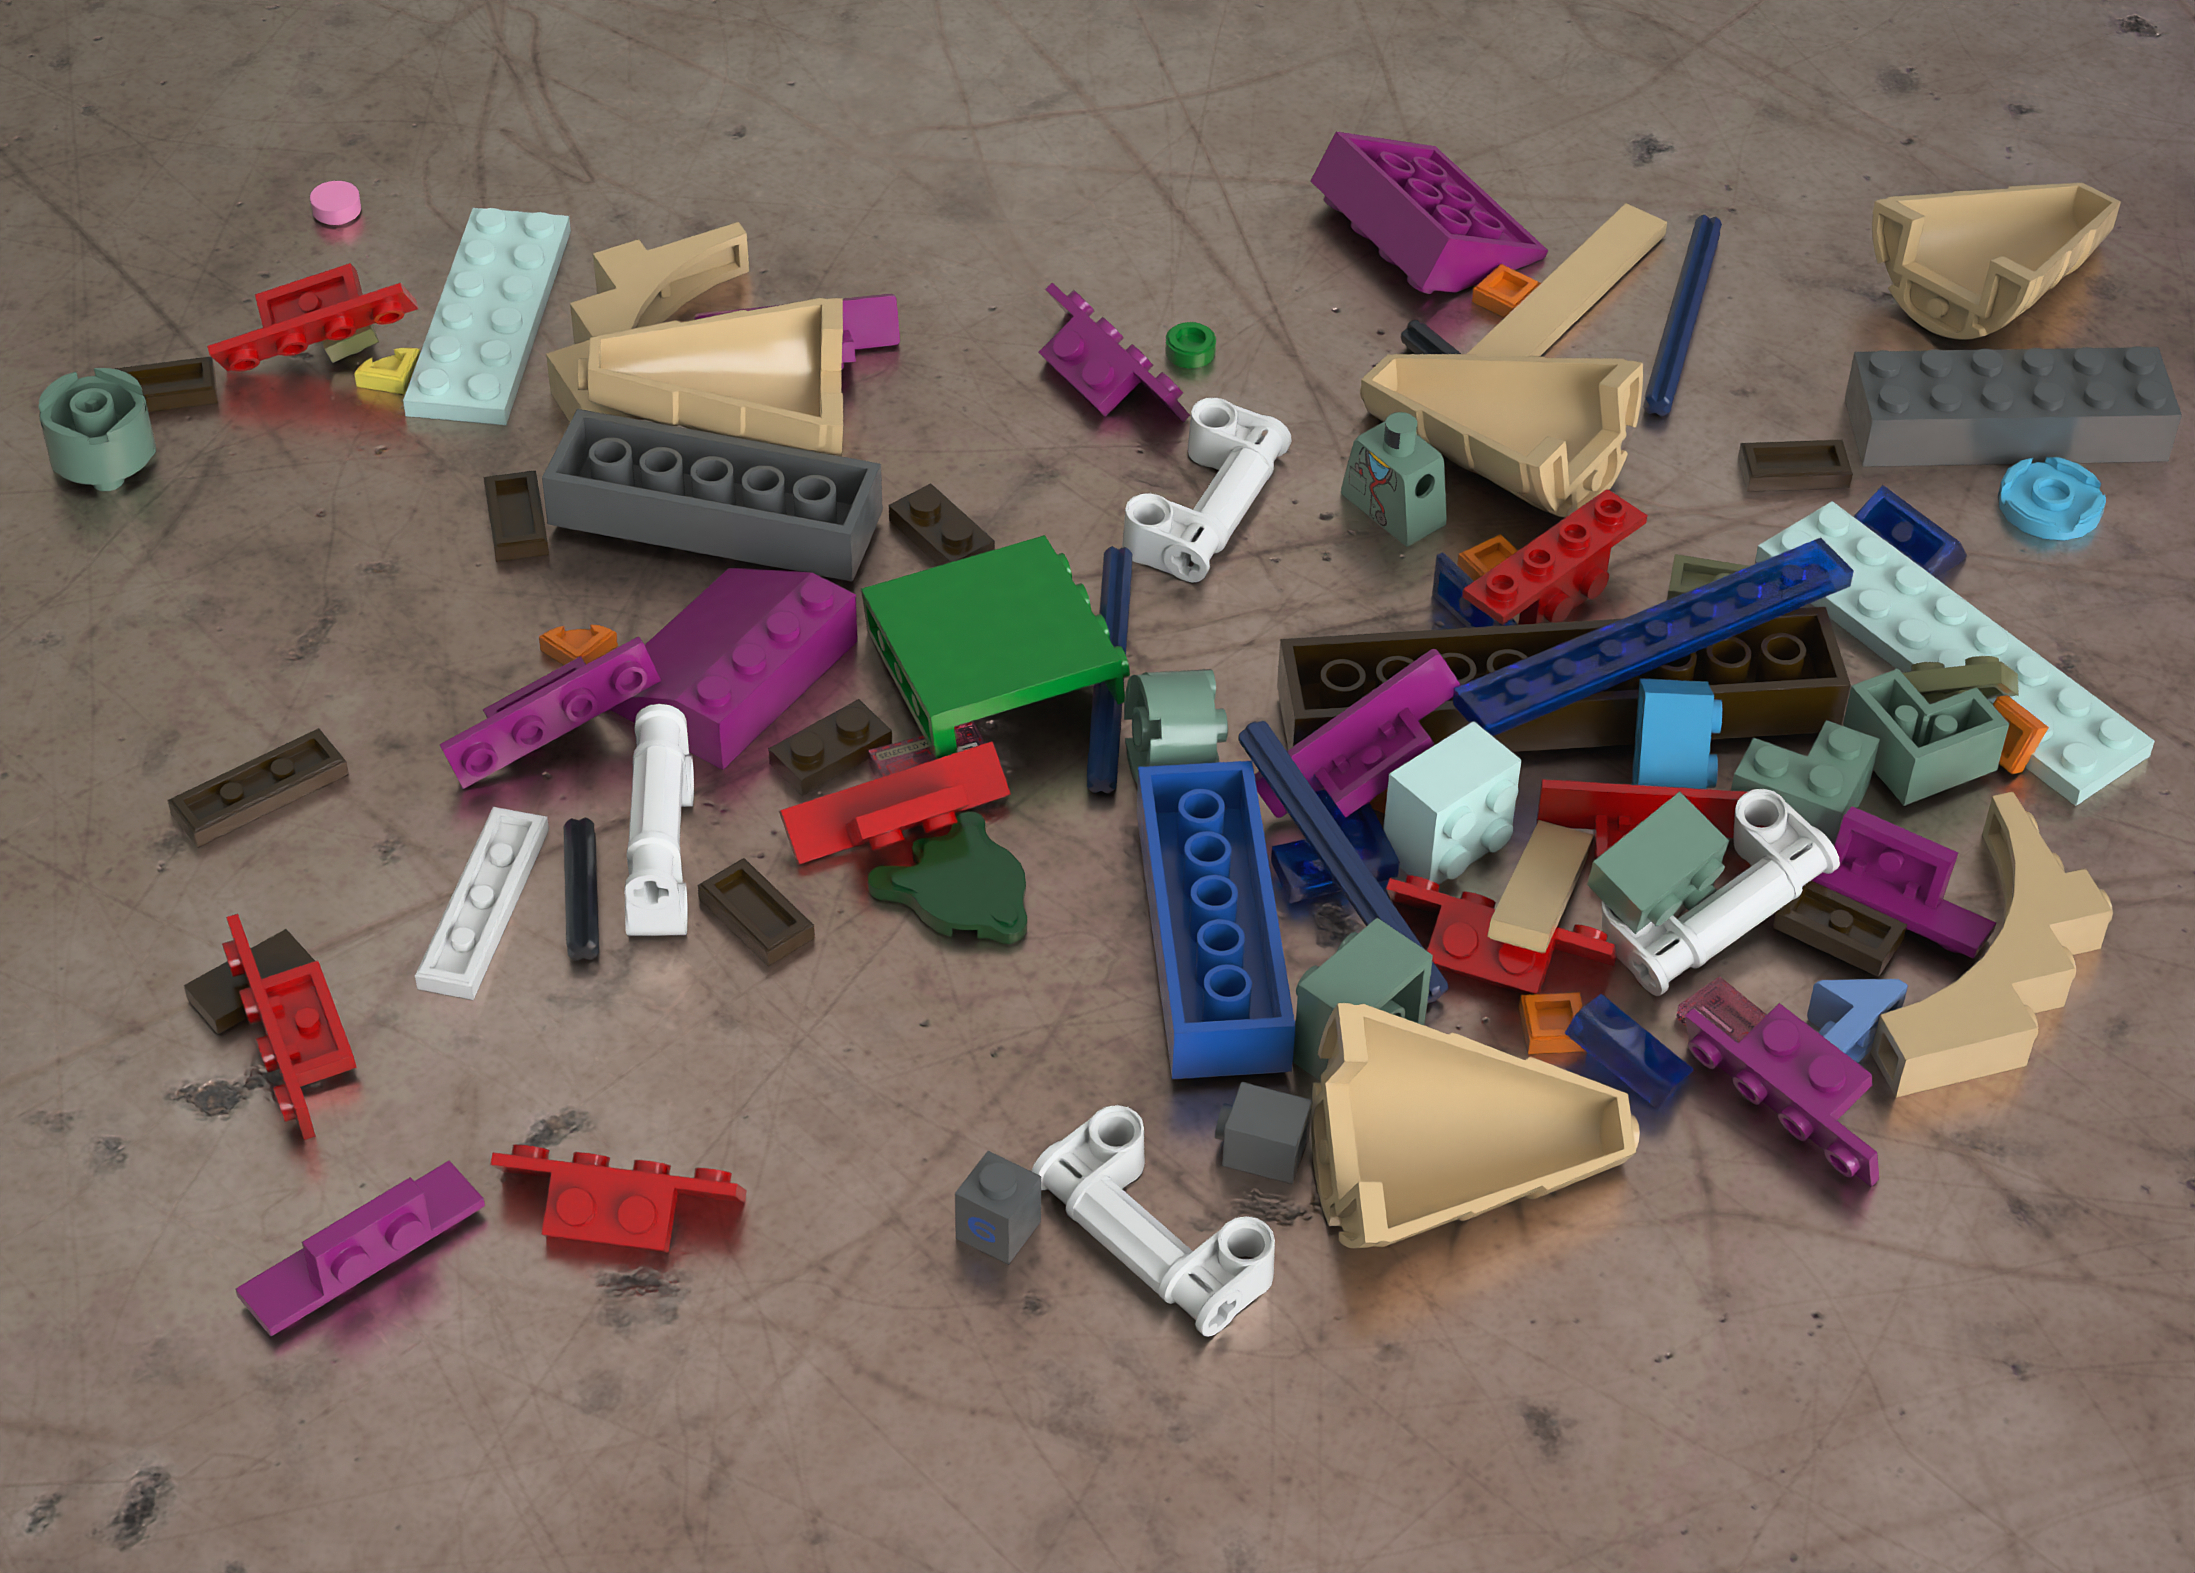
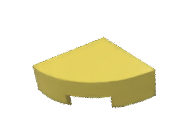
M397 348L394 349L395 355L379 359L373 362L372 358L366 360L354 373L356 387L405 395L421 353L420 349Z

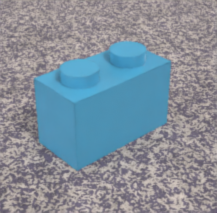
M1640 679L1631 785L1694 789L1716 787L1718 758L1717 754L1709 753L1711 733L1719 734L1721 731L1722 700L1714 699V694L1708 682Z

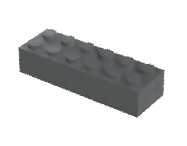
M2159 347L2000 350L1934 349L1928 351L1880 350L1854 352L1845 394V401L1862 467L2016 464L2021 460L2033 458L2032 463H2045L2046 457H2059L2075 463L2168 462L2182 417Z
M582 409L576 410L542 476L548 525L799 572H812L816 575L847 581L854 580L883 511L880 463Z

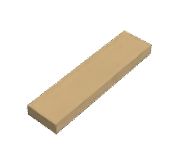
M1539 820L1491 918L1487 937L1545 953L1589 856L1594 835Z

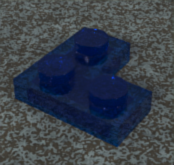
M1325 789L1315 791L1377 882L1389 880V878H1397L1400 861L1370 802L1345 818ZM1306 839L1272 846L1271 864L1290 903L1341 891Z

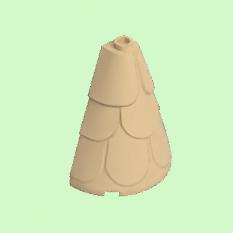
M2084 183L2009 186L2008 189L1954 191L1953 193L1888 197L1877 200L1874 203L1872 218L1874 251L1877 263H1885L1888 274L1893 282L1888 287L1890 293L1900 307L1914 321L1927 330L1947 338H1978L1996 332L2035 304L2049 289H2053L2064 276L2078 269L2112 231L2121 201Z
M817 298L752 311L741 310L682 323L675 320L590 337L589 358H579L578 390H588V399L591 402L654 423L676 427L680 425L692 430L842 457L843 393H841L843 298Z
M1388 354L1361 379L1360 395L1366 410L1382 422H1385L1389 415L1396 412L1411 414L1417 420V435L1453 463L1485 477L1543 511L1566 518L1604 490H1610L1624 465L1628 453L1625 450H1621L1620 447L1622 441L1626 438V427L1637 426L1642 398L1643 363L1616 358L1478 357L1476 354Z
M1338 1003L1327 1021L1318 1050L1320 1059H1328L1327 1069L1321 1074V1083H1313L1311 1137L1313 1164L1320 1202L1329 1226L1342 1227L1344 1232H1339V1242L1348 1248H1369L1372 1246L1382 1248L1457 1219L1460 1221L1468 1220L1524 1196L1529 1199H1537L1623 1164L1636 1153L1639 1142V1125L1636 1117L1631 1115L1627 1093L1531 1056L1523 1060L1453 1032L1446 1034L1366 1004Z

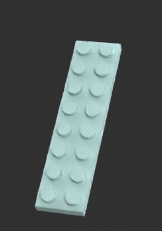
M1833 501L1758 545L1755 559L1758 564L1767 569L1782 571L1780 580L1813 606L1826 607L1830 619L1901 672H1910L1913 664L1921 662L1943 663L1945 668L1964 666L1965 659L1975 656L1997 657L1999 662H2003L2018 674L2019 696H2011V698L2049 727L2035 752L2032 753L2025 768L2075 806L2151 755L2155 742L2152 738ZM1996 698L1988 699L1992 705Z

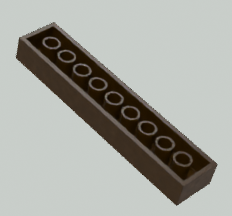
M1826 607L1280 639L1277 689L1288 749L1294 747L1431 649H1436L1441 654L1462 687L1459 693L1418 721L1434 744H1438L1474 721L1511 752L1635 744L1640 679L1708 682L1714 694V699L1722 700L1721 731L1719 734L1711 733V739L1820 733L1826 720L1842 726L1851 686Z

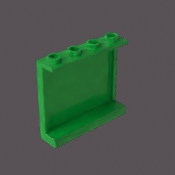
M1045 535L861 588L867 631L936 759L958 753L954 726L1103 681L1117 704L1124 703L1125 701L1123 679L1130 677V668L1126 654L1121 646L1114 647L1112 645L1104 617L1101 614H1093L1089 596L1082 583L1075 585L1065 554H1056Z

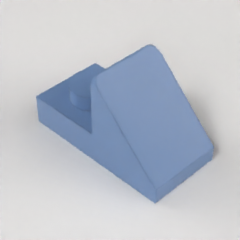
M1899 979L1817 981L1813 987L1807 1018L1811 1023L1821 1028L1818 1032L1820 1035L1859 1063L1872 1049L1880 1015L1903 1007L1908 985Z

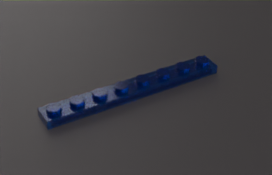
M1820 537L1454 688L1453 705L1469 724L1474 721L1490 735L1495 736L1851 586L1854 570Z

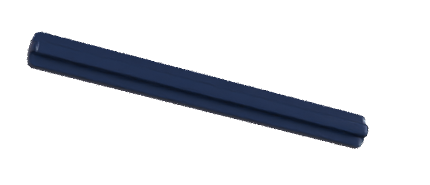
M1704 214L1695 221L1645 393L1643 407L1648 414L1656 412L1660 416H1665L1671 410L1720 237L1722 223L1717 217L1709 218Z
M1111 546L1104 552L1099 614L1106 621L1112 645L1114 647L1121 646L1126 654L1133 554L1126 547L1117 549ZM1104 681L1094 684L1087 787L1094 793L1099 791L1111 793L1117 787L1123 703L1117 704Z
M1254 721L1248 724L1238 735L1239 743L1364 924L1368 926L1373 920L1379 918L1422 947L1267 722ZM1433 961L1427 1003L1435 1002L1448 990L1447 981Z

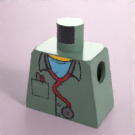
M1404 412L1393 413L1386 418L1385 422L1359 435L1354 440L1341 486V494L1406 547L1446 525L1444 459L1439 451L1417 435V420L1414 416Z

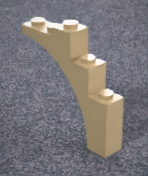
M739 222L650 250H646L638 239L593 253L598 294L570 303L575 345L546 353L550 392L570 422L577 409L644 421L642 418L589 401L588 390H578L579 358H589L590 337L663 323L686 302L717 284L749 272L747 233Z
M2014 792L1992 796L1982 833L1999 871L2005 899L2003 929L1985 956L1956 982L1920 1002L1881 1014L1879 1017L1871 1054L1895 1097L2027 1066L2034 1040L2038 1036V1023L2035 1013L2064 1007L2072 980L2076 975L2073 955L2101 949L2108 924L2113 915L2111 901L2107 893L2097 887L2086 868L2065 873L2060 857L2050 851L2039 833L2034 816L2030 812L2025 811Z

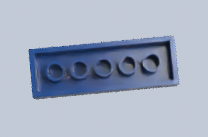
M1252 761L1138 767L1137 820L1172 1079L1292 1072L1295 1020Z

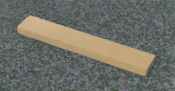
M1625 203L1467 354H1476L1478 357L1541 356L1666 235L1667 221Z

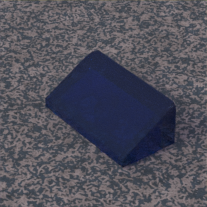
M1884 485L1853 516L1935 578L1957 566L1967 557L1960 541Z
M1442 552L1436 555L1432 595L1467 628L1518 625L1513 618L1502 625L1463 598V589L1474 582V580L1445 553Z
M1603 994L1598 995L1576 1013L1565 1031L1566 1035L1657 1110L1694 1071L1691 1066Z

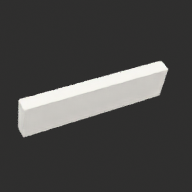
M497 807L492 808L417 970L415 980L418 990L474 1000L549 832L548 818L546 816Z

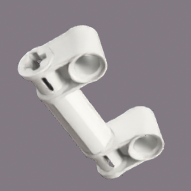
M1205 398L1198 401L1191 411L1188 454L1199 465L1212 467L1219 471L1193 510L1168 501L1160 495L1151 493L1134 496L1127 502L1122 548L1126 547L1132 552V561L1170 573L1183 581L1192 583L1204 579L1210 569L1209 560L1213 554L1219 553L1224 549L1230 536L1266 481L1272 475L1274 470L1273 462L1278 456H1282L1289 449L1292 440L1288 428L1274 417L1249 411L1233 405L1224 399ZM1267 430L1268 432L1265 437L1262 436V432ZM1192 561L1194 565L1189 567L1188 565Z
M655 704L641 709L636 715L635 721L637 748L633 754L629 842L627 847L629 877L626 879L624 891L627 936L687 934L686 883H683L679 845L681 807L693 806L694 800L692 755L689 756L685 715L673 706Z
M1767 789L1751 790L1742 795L1735 808V850L1740 857L1752 866L1678 919L1672 915L1660 926H1655L1650 922L1637 934H1634L1602 901V931L1608 935L1606 942L1615 944L1617 958L1651 994L1660 996L1665 993L1669 987L1668 982L1689 967L1697 969L1704 965L1706 961L1787 903L1799 897L1802 893V887L1822 872L1830 874L1838 869L1840 865L1839 856L1827 836L1816 827L1811 826L1776 792ZM1762 825L1766 827L1760 828L1755 826Z
M1119 1105L1108 1106L1097 1111L1092 1118L1062 1141L1049 1146L1037 1159L1031 1171L1041 1176V1190L1048 1189L1066 1205V1213L1070 1218L1079 1223L1159 1294V1297L1170 1304L1176 1302L1196 1320V1329L1203 1336L1209 1337L1217 1334L1231 1322L1236 1314L1258 1296L1264 1294L1272 1285L1275 1250L1273 1231L1258 1218L1239 1217L1227 1222L1222 1229L1192 1251L1122 1190L1142 1174L1145 1165L1144 1126L1141 1117L1134 1110ZM1247 1256L1253 1257V1259H1240L1238 1257Z

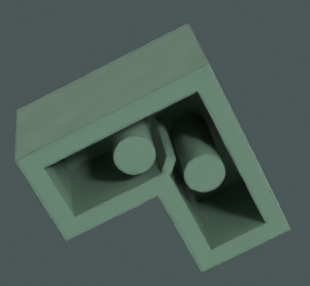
M1895 669L1851 686L1842 726L1880 739L1873 770L1903 805H1907L1996 771L2009 723L1977 687L1929 704L1899 669Z
M1827 720L1808 756L1753 738L1734 773L1731 791L1749 792L1755 789H1767L1776 792L1811 826L1823 832L1834 846L1843 816L1852 806L1855 808L1859 807L1869 787L1880 739Z
M1678 792L1593 861L1587 885L1634 934H1637L1650 922L1655 926H1660L1672 915L1676 918L1686 909L1688 911L1717 891L1714 883L1725 868L1722 860L1729 840L1681 792Z

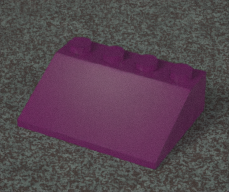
M1336 131L1310 180L1325 195L1323 200L1327 205L1343 212L1352 221V229L1361 236L1371 239L1380 248L1378 251L1379 255L1386 261L1399 266L1408 275V283L1424 293L1431 294L1434 290L1456 293L1479 284L1500 264L1516 270L1543 260L1549 251L1436 146Z
M728 568L645 644L661 681L609 710L635 723L636 715L641 709L649 705L665 704L679 709L685 715L687 721L689 752L724 770L858 641L856 594L812 572Z

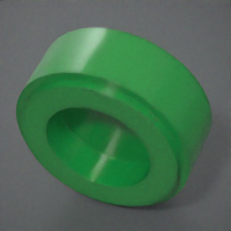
M1196 322L1180 323L1172 327L1166 334L1165 354L1167 359L1176 366L1188 369L1200 368L1208 365L1215 357L1216 336L1209 327Z

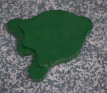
M964 812L956 817L958 822L952 825L947 835L916 840L912 846V858L917 865L911 867L878 866L871 870L868 875V890L873 897L903 903L911 907L923 922L944 935L952 937V928L977 930L978 938L993 939L1003 944H1011L1022 939L1027 932V914L1024 909V896L1026 892L1024 869L1009 850L996 844L989 838L985 829V819L977 812Z

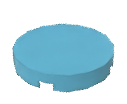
M2046 457L2045 463H2032L2033 458L2021 460L2007 469L2001 480L1998 492L1999 508L2008 522L2024 533L2042 539L2065 541L2083 537L2097 527L2103 515L2106 497L2100 491L2101 483L2097 477L2080 464L2059 457Z

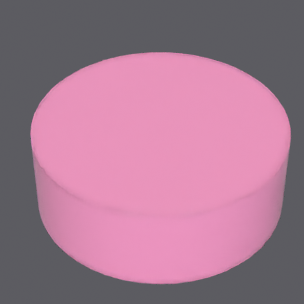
M325 182L314 188L310 194L312 214L319 222L328 225L345 224L355 219L361 211L359 191L356 186L349 182Z

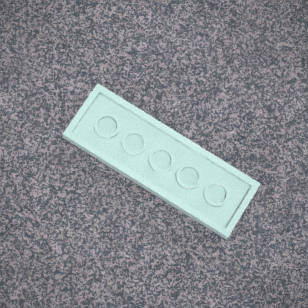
M497 208L472 209L403 399L405 416L507 425L571 232L569 216L552 215L544 212L506 211Z

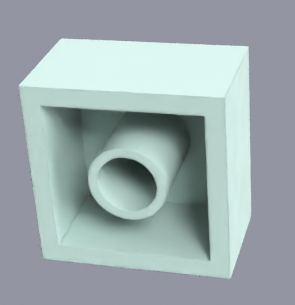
M1473 721L1389 774L1381 852L1408 875L1422 877L1440 884L1446 879L1457 878L1471 863L1488 852L1500 850L1506 845L1513 833V818L1516 798L1519 792L1518 782L1521 759Z

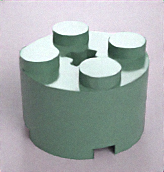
M94 368L95 376L79 379L77 371L66 374L52 382L39 398L40 423L53 471L70 481L92 484L99 491L115 490L122 486L124 478L135 474L143 468L156 452L148 407L138 380L133 376L112 368Z
M1213 670L1145 672L1129 677L1125 692L1124 720L1132 719L1133 738H1125L1130 771L1137 784L1138 767L1219 762L1217 743L1226 742L1228 721L1226 711L1223 708L1215 709L1216 681Z

